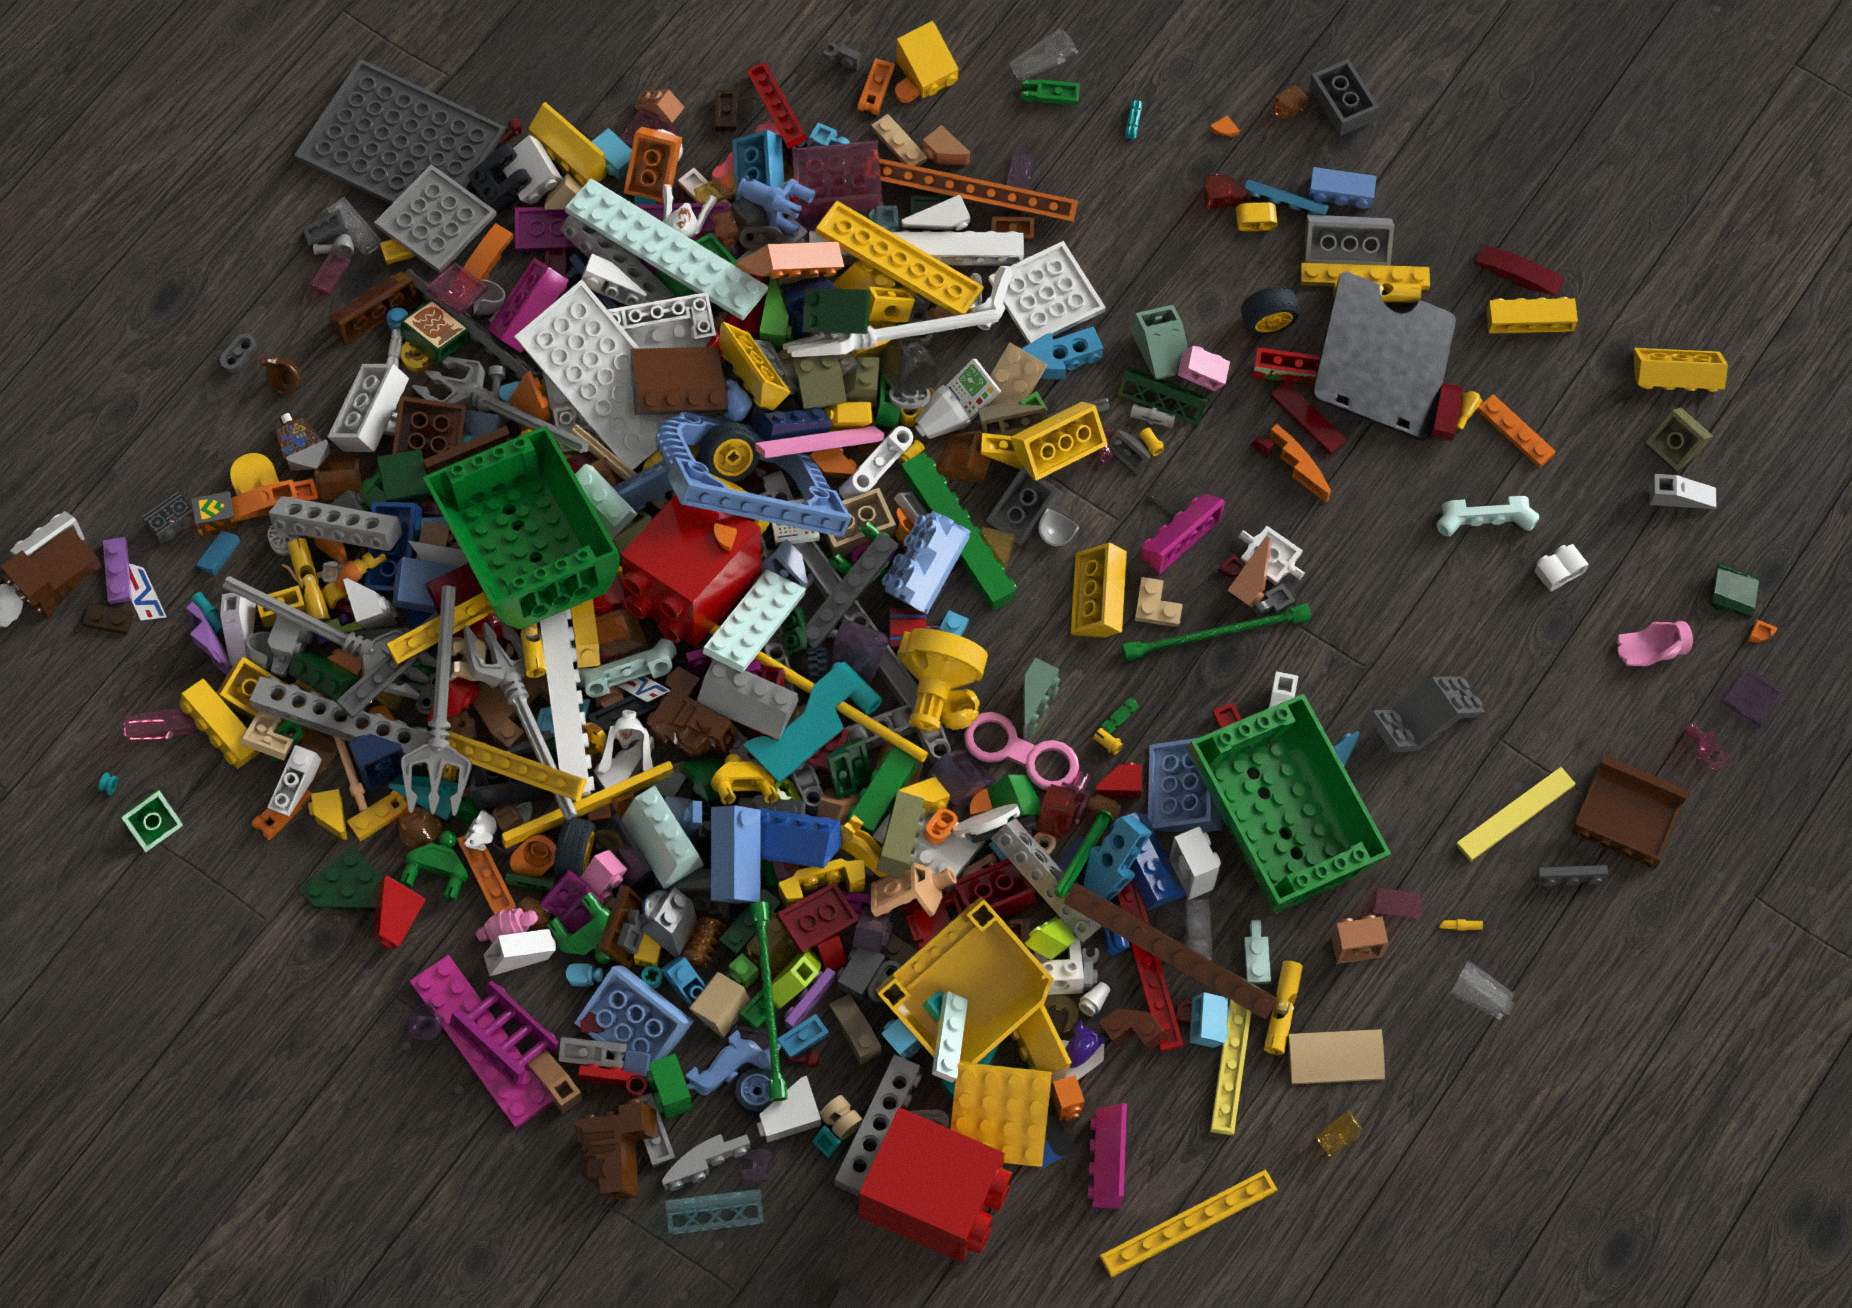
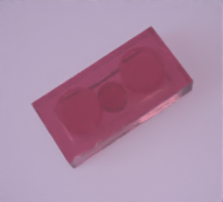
M331 251L311 282V288L331 296L351 265V259Z

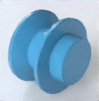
M402 308L391 309L386 317L389 328L391 330L401 329V320L408 313Z

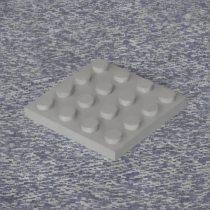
M431 164L374 223L375 227L438 273H441L496 216V211Z

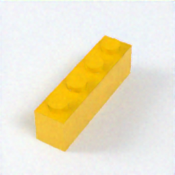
M1567 297L1557 299L1537 298L1532 300L1524 298L1504 300L1499 298L1490 300L1486 310L1489 333L1573 332L1578 322L1575 299H1568Z
M204 679L181 694L179 703L183 712L190 714L197 728L209 736L211 744L224 753V757L229 764H233L239 769L259 755V751L241 745L247 728Z

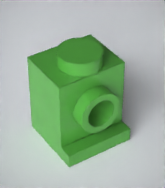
M742 953L729 965V974L726 977L743 986L746 990L759 978V970Z

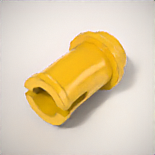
M1146 428L1140 432L1139 437L1148 447L1149 454L1157 456L1164 451L1163 442L1156 438L1151 428Z
M914 440L905 452L898 457L899 463L902 464L919 455L925 450L924 445L920 441Z
M1100 728L1097 732L1104 738L1095 733L1093 740L1108 749L1109 754L1113 753L1116 755L1123 746L1121 739H1115L1103 728Z

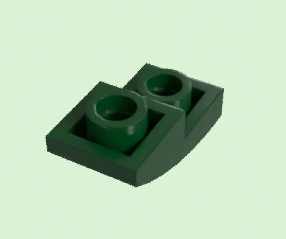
M796 607L782 623L784 634L780 636L786 656L807 648L804 614L802 608Z

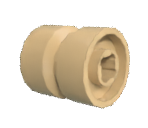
M842 1095L830 1101L819 1113L821 1119L827 1125L833 1126L832 1131L840 1140H844L852 1135L863 1121L855 1110H850L851 1105Z

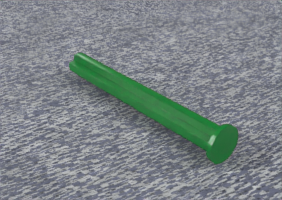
M1099 810L1096 813L1097 819L1055 888L1054 894L1060 898L1066 897L1089 858L1090 849L1096 846L1106 827L1112 824L1114 818L1108 811Z

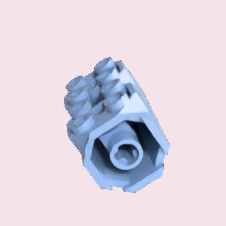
M933 510L931 514L919 515L915 520L913 529L904 540L907 552L904 555L899 553L895 556L892 567L882 579L885 591L905 604L914 607L916 610L928 614L970 538L969 534L971 531L953 523L952 519L940 515Z

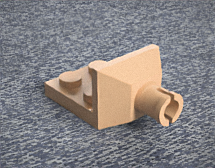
M914 862L910 871H905L903 878L895 876L883 877L871 883V912L877 917L881 914L889 913L892 909L902 904H907L916 898L931 917L935 914L942 899V890L956 884V876L949 866L940 872L933 873L931 868Z

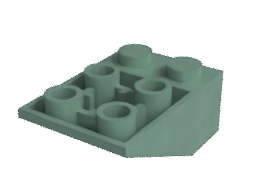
M1174 305L1135 313L1129 330L1154 379L1158 380L1178 375L1182 353L1189 348L1183 323Z
M1036 657L1024 677L1023 740L1025 741L1029 735L1033 736L1038 728V719L1045 716L1049 708L1047 704L1050 698L1054 699L1056 697L1061 680L1058 678V668Z

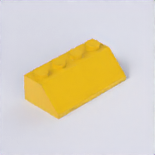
M544 102L528 128L529 135L539 140L550 159L554 160L565 174L569 173L581 186H584L590 178L599 183L607 176L605 153L550 105Z
M723 322L720 325L719 347L724 352L723 357L733 365L734 373L742 378L745 389L755 397L754 402L760 408L765 407L773 411L791 392L751 335L746 331Z
M1634 348L1635 380L1638 386L1642 388L1652 389L1654 386H1659L1663 389L1674 390L1675 387H1681L1688 391L1703 388L1710 392L1725 389L1728 364L1720 352Z
M1080 402L1010 437L1016 457L1035 481L1108 445L1096 405L1086 402Z
M1110 542L1076 553L1071 621L1072 635L1106 638L1122 633L1127 551Z

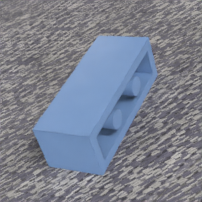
M1313 167L1308 199L1320 203H1335L1339 206L1350 205L1360 209L1371 208L1375 193L1376 176Z

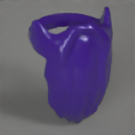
M1078 1021L1073 1025L1072 1030L1075 1035L1065 1047L1072 1062L1069 1068L1079 1067L1084 1064L1105 1039V1036L1099 1039L1098 1034L1082 1026V1021Z

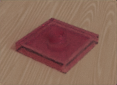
M455 262L430 283L426 291L460 316L488 291V286Z

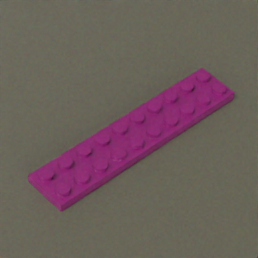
M729 202L715 203L700 233L696 234L692 239L693 241L712 233L723 246H730ZM684 203L672 204V211L670 213L679 209ZM689 203L692 212L698 220L702 206L705 203ZM664 204L636 205L663 222ZM545 207L515 208V250H580L560 231L570 215L565 212V209L545 210Z

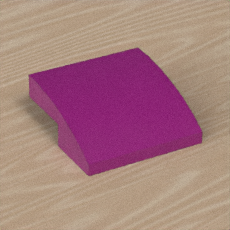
M568 869L543 897L540 905L558 917L563 926L574 934L593 917L580 900L592 891L602 906L604 901L586 882Z

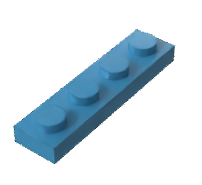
M1248 180L1244 188L1249 190V195L1258 198L1264 195L1269 197L1268 201L1280 204L1281 201L1289 203V208L1298 211L1301 208L1309 210L1308 214L1326 215L1329 205L1252 180Z

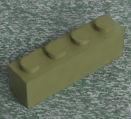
M902 791L897 792L876 871L898 878H903L906 870L910 871L914 860L913 857H910V854L914 855L918 841H915L914 838L919 837L922 825L918 824V822L923 821L926 809L922 808L924 798Z

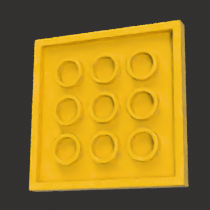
M964 1062L957 1063L958 1074L955 1081L951 1130L1004 1152V1163L1042 1167L1052 1072Z

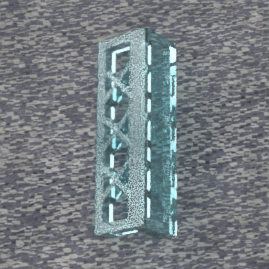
M760 1189L665 1201L669 1235L764 1223ZM757 1205L759 1217L747 1218L742 1214L747 1206ZM723 1209H731L736 1213L731 1221H724L718 1216ZM706 1211L712 1216L707 1224H700L695 1220L699 1212ZM682 1214L689 1219L683 1227L673 1228L672 1215Z

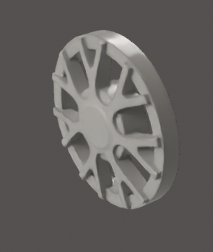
M903 382L891 388L889 398L893 405L907 410L919 409L930 401V390L925 385L917 382Z

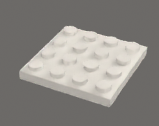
M1064 241L1009 266L1012 269L1013 275L1008 284L1003 302L1028 344L1048 333H1051L1053 337L1105 312L1106 307ZM995 273L990 275L988 279L992 287Z

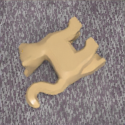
M452 637L451 656H456L458 653L462 654V662L457 661L453 663V669H450L449 681L454 680L456 677L470 681H479L470 674L465 639L462 637ZM477 639L474 645L482 663L486 664L487 650L490 649L489 645L485 641ZM510 643L507 644L505 651L509 658L513 657L514 647ZM488 684V685H489L491 688H493V689L499 687V686H494V685Z

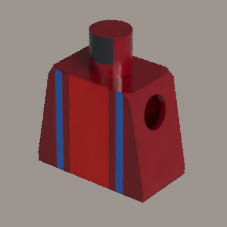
M890 608V647L896 655L903 632H912V629L915 628L939 630V625H926V614L924 612Z

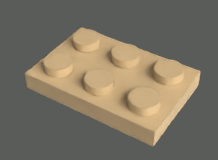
M1009 342L990 375L1001 392L988 406L997 404L1019 405V401L1031 395L1048 364Z

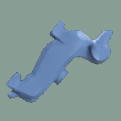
M736 1030L728 1037L731 1045L719 1052L708 1070L699 1074V1070L694 1067L685 1075L686 1079L690 1082L687 1084V1088L695 1089L701 1095H708L725 1081L729 1084L739 1075L737 1071L745 1064H753L759 1069L769 1071L771 1070L769 1047L762 1050L754 1041L741 1039V1034ZM778 1043L777 1046H778V1052H779V1050H780V1048H781L782 1046H781V1044Z

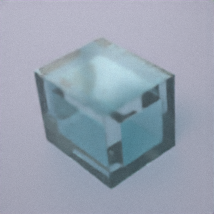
M877 205L869 213L871 221L890 232L895 231L899 227L897 206Z

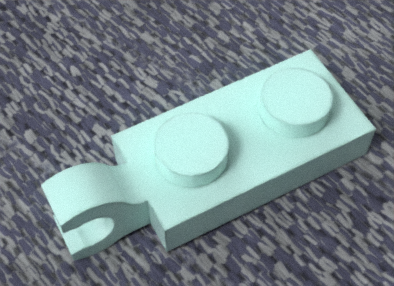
M1251 920V937L1244 938L1246 980L1252 984H1270L1268 937H1261V920Z

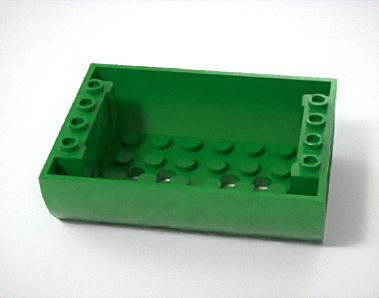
M547 425L423 477L428 490L497 617L507 625L518 629L526 628L605 594L614 581L619 568V551ZM507 510L515 511L511 515L504 514ZM515 526H524L523 529L519 531L513 530ZM535 557L541 558L537 563L530 562Z
M1304 694L1192 740L1186 747L1190 759L1273 913L1282 912L1351 881L1391 854ZM1247 770L1254 771L1257 778L1255 780L1249 778ZM1258 790L1265 791L1267 799L1260 798ZM1285 830L1289 835V839H1283L1279 831ZM1290 850L1297 851L1300 859L1292 858Z

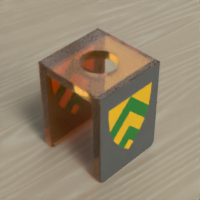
M229 491L191 499L195 523L200 537L239 528L238 521L230 523V519H233L235 515Z

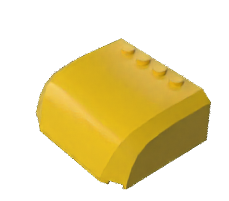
M980 897L891 974L875 991L933 1057L935 1055L939 1021L936 1023L922 1004L939 990L943 994L949 991L967 999V1011L959 1062L977 1064L1045 1003L1054 978L990 905Z

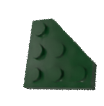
M351 846L299 891L315 909H371L376 911L378 882L382 876Z

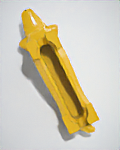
M854 815L849 820V823L841 825L843 844L837 852L844 849L854 856L856 860L863 859L864 867H868L877 876L892 877V875L876 871L881 847L871 835L860 830L863 822Z

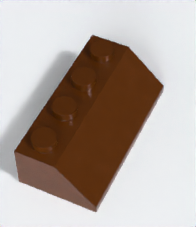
M402 272L389 276L382 284L370 288L366 294L359 298H354L342 309L335 310L328 317L331 328L346 346L387 320V314L391 309H404L416 302L417 296L413 279Z

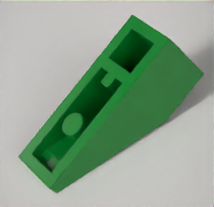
M881 364L877 407L875 408V424L884 427L897 426L901 408L893 405L889 398V392L892 387L902 383L903 368Z

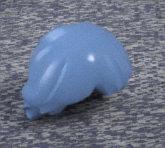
M730 379L725 382V386H727V409L721 412L724 419L730 422H739L749 414L752 400L738 383Z

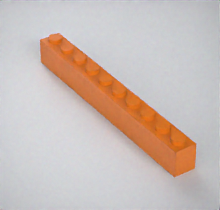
M871 156L868 157L864 176L870 179L950 196L961 195L962 198L1073 222L1078 200Z

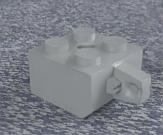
M277 615L267 641L273 655L271 673L285 678L290 669L293 654L306 650L307 645H310L313 641L314 632Z

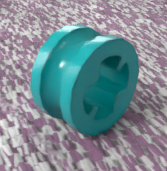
M105 773L99 782L98 791H106L107 795H112L117 787L118 777H111L110 773Z
M651 965L642 971V980L654 989L661 985L663 977L660 968ZM653 972V975L657 974L656 981L651 982V979L646 980L647 978H649V973Z

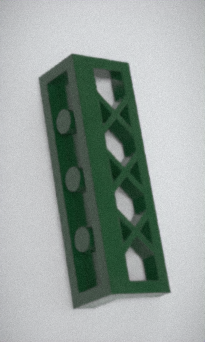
M1131 367L1125 371L1117 393L1118 396L1150 408H1157L1160 412L1176 415V418L1197 426L1210 397L1162 379L1155 380L1152 375ZM1127 381L1134 383L1139 392L1134 394L1124 392ZM1153 390L1159 399L1150 402L1146 399L1144 392ZM1170 397L1174 398L1179 407L1171 410L1167 408L1164 400ZM1190 405L1199 408L1196 419L1188 416L1184 408Z

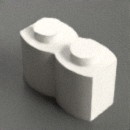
M1573 544L1567 547L1563 545L1555 551L1554 555L1549 557L1546 555L1537 561L1534 572L1551 592L1583 574L1589 564Z

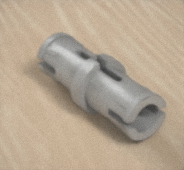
M1133 404L1130 414L1131 418L1147 421L1150 425L1154 423L1171 429L1176 416L1157 411V408L1154 407L1150 409Z

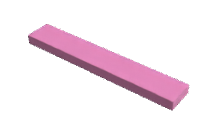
M875 426L758 442L755 443V450L763 457L770 458L880 442L884 440V433Z

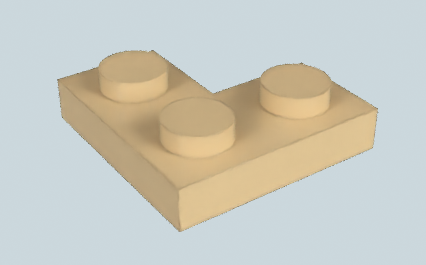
M1142 577L1135 621L1179 628L1182 604L1161 601L1163 580Z
M259 710L244 734L241 745L284 760L292 748L293 739L275 733L280 724V717Z

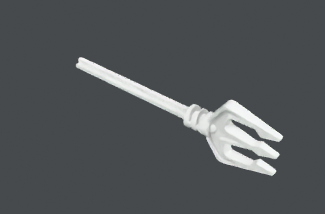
M997 309L880 329H873L871 326H868L867 334H815L784 343L783 350L791 353L792 357L841 355L853 350L874 347L875 343L880 341L999 322V314Z

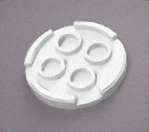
M1004 805L972 816L957 824L953 828L954 834L957 838H965V833L979 835L1006 824L1012 815L1014 818L1019 816L1018 805Z

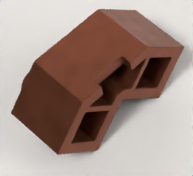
M1117 1008L1099 1022L1118 1047L1137 1034L1143 1044L1151 1051L1169 1037L1150 1012Z

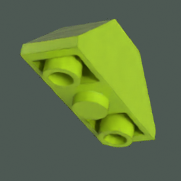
M1055 916L1049 922L1047 921L1028 934L1031 938L1025 944L1030 949L1052 960L1073 944L1075 938L1073 931L1061 918L1058 919Z
M811 949L801 955L798 953L772 981L773 1003L778 1009L805 989L820 972L822 962Z

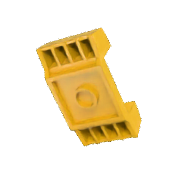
M841 858L828 862L825 868L808 867L797 870L793 877L778 883L779 898L784 908L786 909L802 900L803 891L805 893H812L818 890V887L828 886L833 882L838 885L840 881L844 880L848 892H863L865 887L864 860L845 861Z

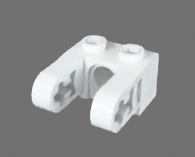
M1074 935L1075 942L1067 948L1068 959L1047 960L1045 956L1033 950V956L1054 978L1047 995L1083 993L1084 973L1080 939L1076 935Z

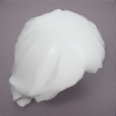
M7 584L0 585V627H7L12 621L17 620L23 607V602L15 593L17 589L13 586L9 587Z

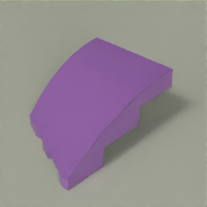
M191 602L186 609L195 627L190 633L193 643L211 657L214 666L228 675L232 667L230 666L226 651L201 610Z

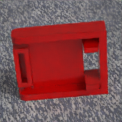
M956 891L942 895L938 908L931 917L919 902L903 907L904 914L913 912V914L906 916V920L914 943H919L916 945L918 951L951 922L946 908L954 906L957 915L963 912Z

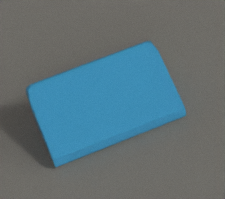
M221 531L196 566L215 577L240 544L239 537L235 534Z

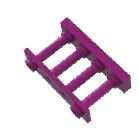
M490 981L486 991L488 997L468 1013H464L460 1008L456 1009L451 1015L449 1025L512 1084L517 1086L523 1081L525 1074L524 1066L544 1049L550 1055H554L558 1041L552 1032L546 1031L508 996L502 986ZM494 1003L504 1011L486 1028H480L474 1022L478 1016ZM512 1018L521 1028L502 1044H497L490 1036ZM529 1034L537 1044L518 1060L511 1057L507 1051Z

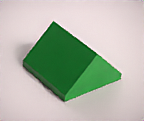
M1008 774L987 789L992 808L1017 804L1020 814L1016 819L1035 815L1036 820L1045 817L1028 775ZM1014 816L1009 817L1008 821L1013 820Z
M159 789L120 816L126 829L145 852L183 826Z

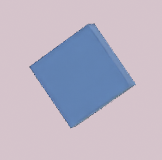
M627 1050L623 1071L640 1074L647 1078L646 1071H649L651 1054Z

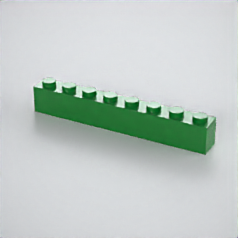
M925 452L902 463L901 474L928 513L931 514L933 510L940 515L952 519L953 523L971 531L969 534L970 538L958 560L990 609L994 611L1015 600L1017 590L1015 582L1012 578L1008 579L1003 564L1000 561H996L991 546L988 543H984L981 531L970 522L971 518L966 509L962 510L956 493L949 490L947 480L942 474L939 475L934 460L931 457L928 458Z

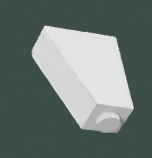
M550 929L498 936L484 954L489 976L548 960L556 950V941L552 937Z
M807 1076L800 1078L787 1090V1100L773 1102L759 1114L758 1131L761 1137L765 1136L767 1142L821 1126V1118Z

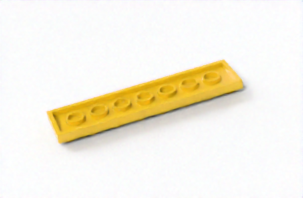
M839 201L835 202L816 227L815 233L829 242H839L841 249L955 316L967 314L984 289V286Z

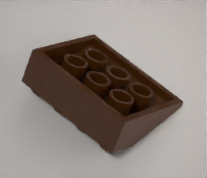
M718 347L631 349L635 415L680 414L683 411L696 414L721 413L727 409L726 387Z
M400 396L392 454L421 449L424 460L462 443L466 405Z

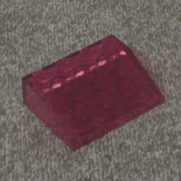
M877 141L792 149L794 179L799 181L800 185L815 190V196L811 203L796 197V204L802 206L801 212L797 211L799 213L798 217L826 215L836 201L856 212L883 209Z

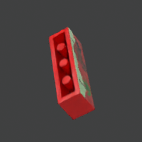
M1257 347L1252 378L1278 382L1287 381L1292 384L1313 386L1320 356Z

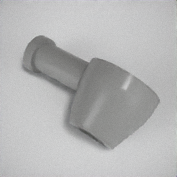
M341 234L334 244H314L313 252L314 255L333 253L339 258H350L354 253V245L351 236Z

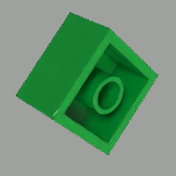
M676 1053L649 1062L650 1070L646 1071L647 1080L651 1092L656 1091L654 1097L659 1113L663 1112L665 1119L691 1111V1096Z

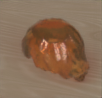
M415 807L412 814L408 809L399 820L400 839L408 848L415 850L436 841L437 837L442 833L443 824L440 823L439 818L435 814L432 815L429 810L423 807Z

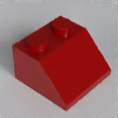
M456 677L454 680L449 681L447 718L460 713L464 708H468L471 702H476L481 692L478 689L481 681H470L461 677ZM434 703L431 708L427 723L430 722L433 718Z

